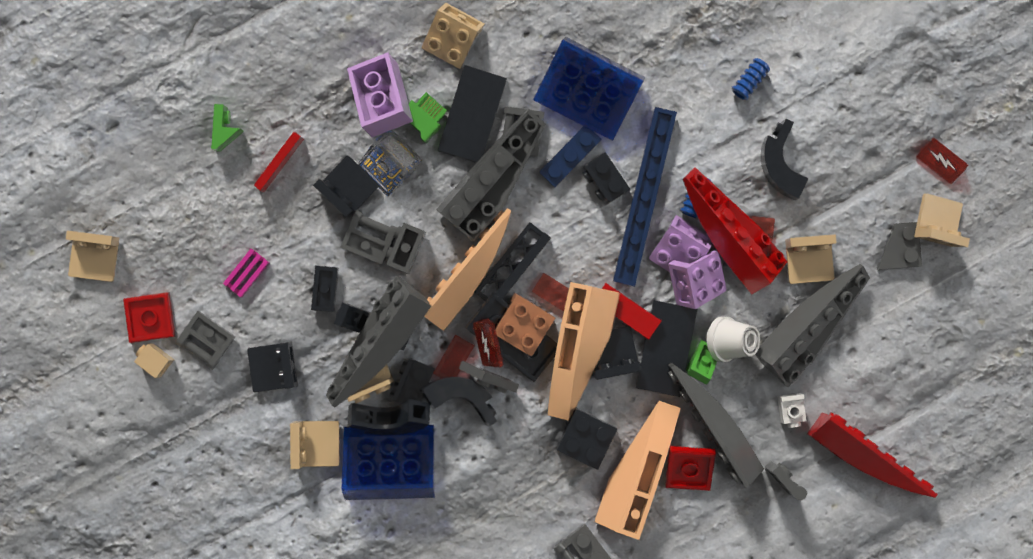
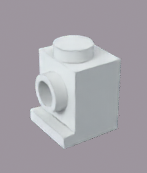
M797 393L777 396L780 422L787 424L788 428L800 427L801 422L806 421L804 394ZM796 407L797 414L792 416L790 410Z

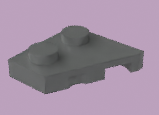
M917 222L896 223L893 225L880 263L877 264V270L922 267L920 239L914 237Z

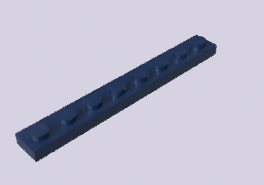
M659 107L654 108L612 282L633 287L636 285L677 115L675 111Z

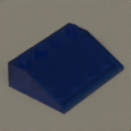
M565 37L562 39L533 100L613 141L645 77Z
M428 425L419 431L400 435L365 434V430L344 427L341 489L344 500L435 498L434 425Z

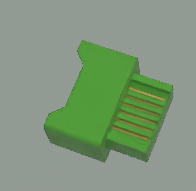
M426 92L417 103L411 100L409 107L413 122L410 124L421 133L422 141L427 144L441 128L438 122L448 111Z

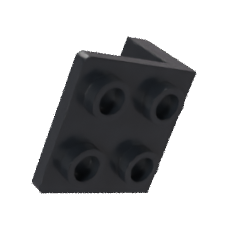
M348 155L344 157L324 180L318 179L313 185L348 218L379 188V184Z
M630 326L612 329L611 337L594 370L596 380L642 371L640 362L637 359Z
M292 342L247 349L254 393L298 386Z

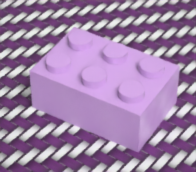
M388 52L347 68L361 127L371 137L413 122L398 63Z

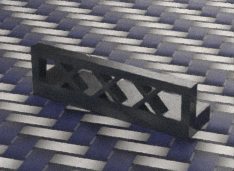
M529 222L477 287L475 293L486 301L488 297L481 290L486 284L496 283L497 292L495 294L503 299L551 237ZM532 229L540 238L535 244L526 245L525 235ZM523 239V245L517 246L519 242ZM532 247L527 253L526 248ZM524 248V258L521 262H512L511 252L514 249ZM509 256V263H503ZM510 265V276L507 279L498 280L497 270L499 267ZM512 265H517V267L513 271ZM495 274V280L489 281L491 277ZM504 282L502 286L499 288L498 283Z

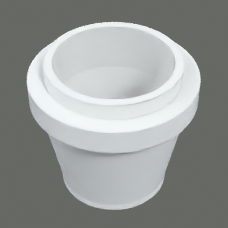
M718 317L708 329L707 347L711 356L716 361L729 362L735 358L754 356L759 349L760 334L753 325L737 322L731 317Z

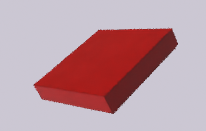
M170 292L123 299L129 343L176 337Z
M670 446L665 488L710 491L716 456L715 449Z

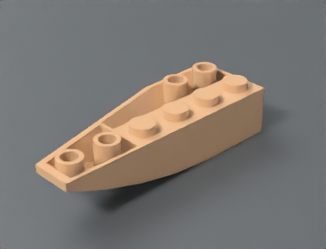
M507 208L505 212L501 210L493 219L496 223L491 229L487 227L479 236L481 241L476 246L472 245L465 253L466 259L462 263L458 262L452 269L451 277L447 281L443 279L435 289L438 293L434 298H427L431 308L424 317L441 330L445 331L485 278L504 237L511 215L510 209Z
M570 282L552 373L548 416L568 421L571 419L611 337L620 293Z
M658 401L609 477L594 522L617 533L640 539L668 454L680 407Z

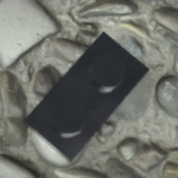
M315 265L311 310L335 312L338 267Z

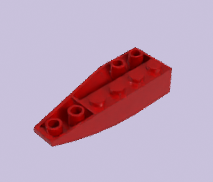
M694 167L683 178L694 210L723 260L752 295L771 284L787 264V260L783 253L772 243L770 237Z
M822 412L808 431V436L858 470L901 489L933 498L937 497L938 494L932 490L934 487L932 484L924 479L918 480L914 477L916 474L905 465L901 467L896 463V458L887 452L885 454L878 449L879 446L871 440H865L864 437L866 435L859 429L851 426L847 427L845 425L847 421L838 414Z

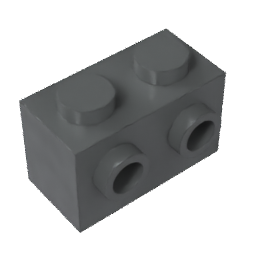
M403 223L402 227L398 226L394 235V239H396L393 248H389L385 257L388 260L386 265L410 274L426 232L406 223Z

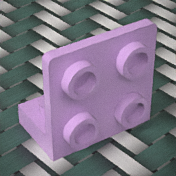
M676 215L649 259L670 272L668 266L670 262L675 260L691 264L708 253L712 242L706 233Z
M716 250L691 264L675 260L668 264L677 305L697 309L726 292L720 254Z

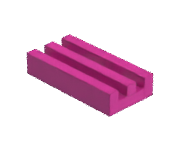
M251 248L223 284L239 297H243L270 262ZM252 256H255V258L248 265V267L241 274V276L237 279V281L234 284H232L231 282L242 270V268L246 265V263L250 260V258ZM260 260L262 264L258 267V269L254 272V274L250 277V279L246 282L242 289L239 290L238 286L242 283V281L246 278V276L250 273V271Z

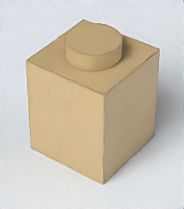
M152 343L142 345L139 348L134 363L154 378H161L175 359Z

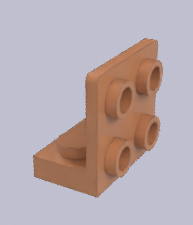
M514 292L510 298L512 303L495 328L494 334L529 356H532L554 322L555 317Z

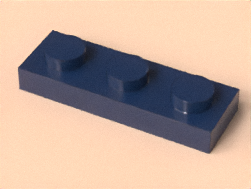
M585 124L539 173L556 188L602 139Z

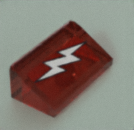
M935 138L929 139L916 155L917 159L949 184H952L969 166Z
M490 319L474 322L473 327L482 364L489 367H503V359L494 323Z

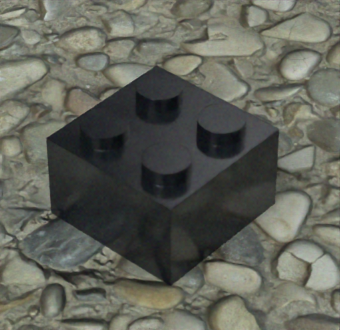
M576 408L556 449L598 470L618 429Z

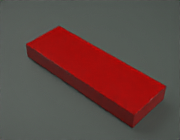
M296 132L291 134L255 182L254 186L262 192L267 190L303 142L304 138Z
M607 283L602 287V289L620 293ZM620 293L615 317L647 339H650L662 321Z

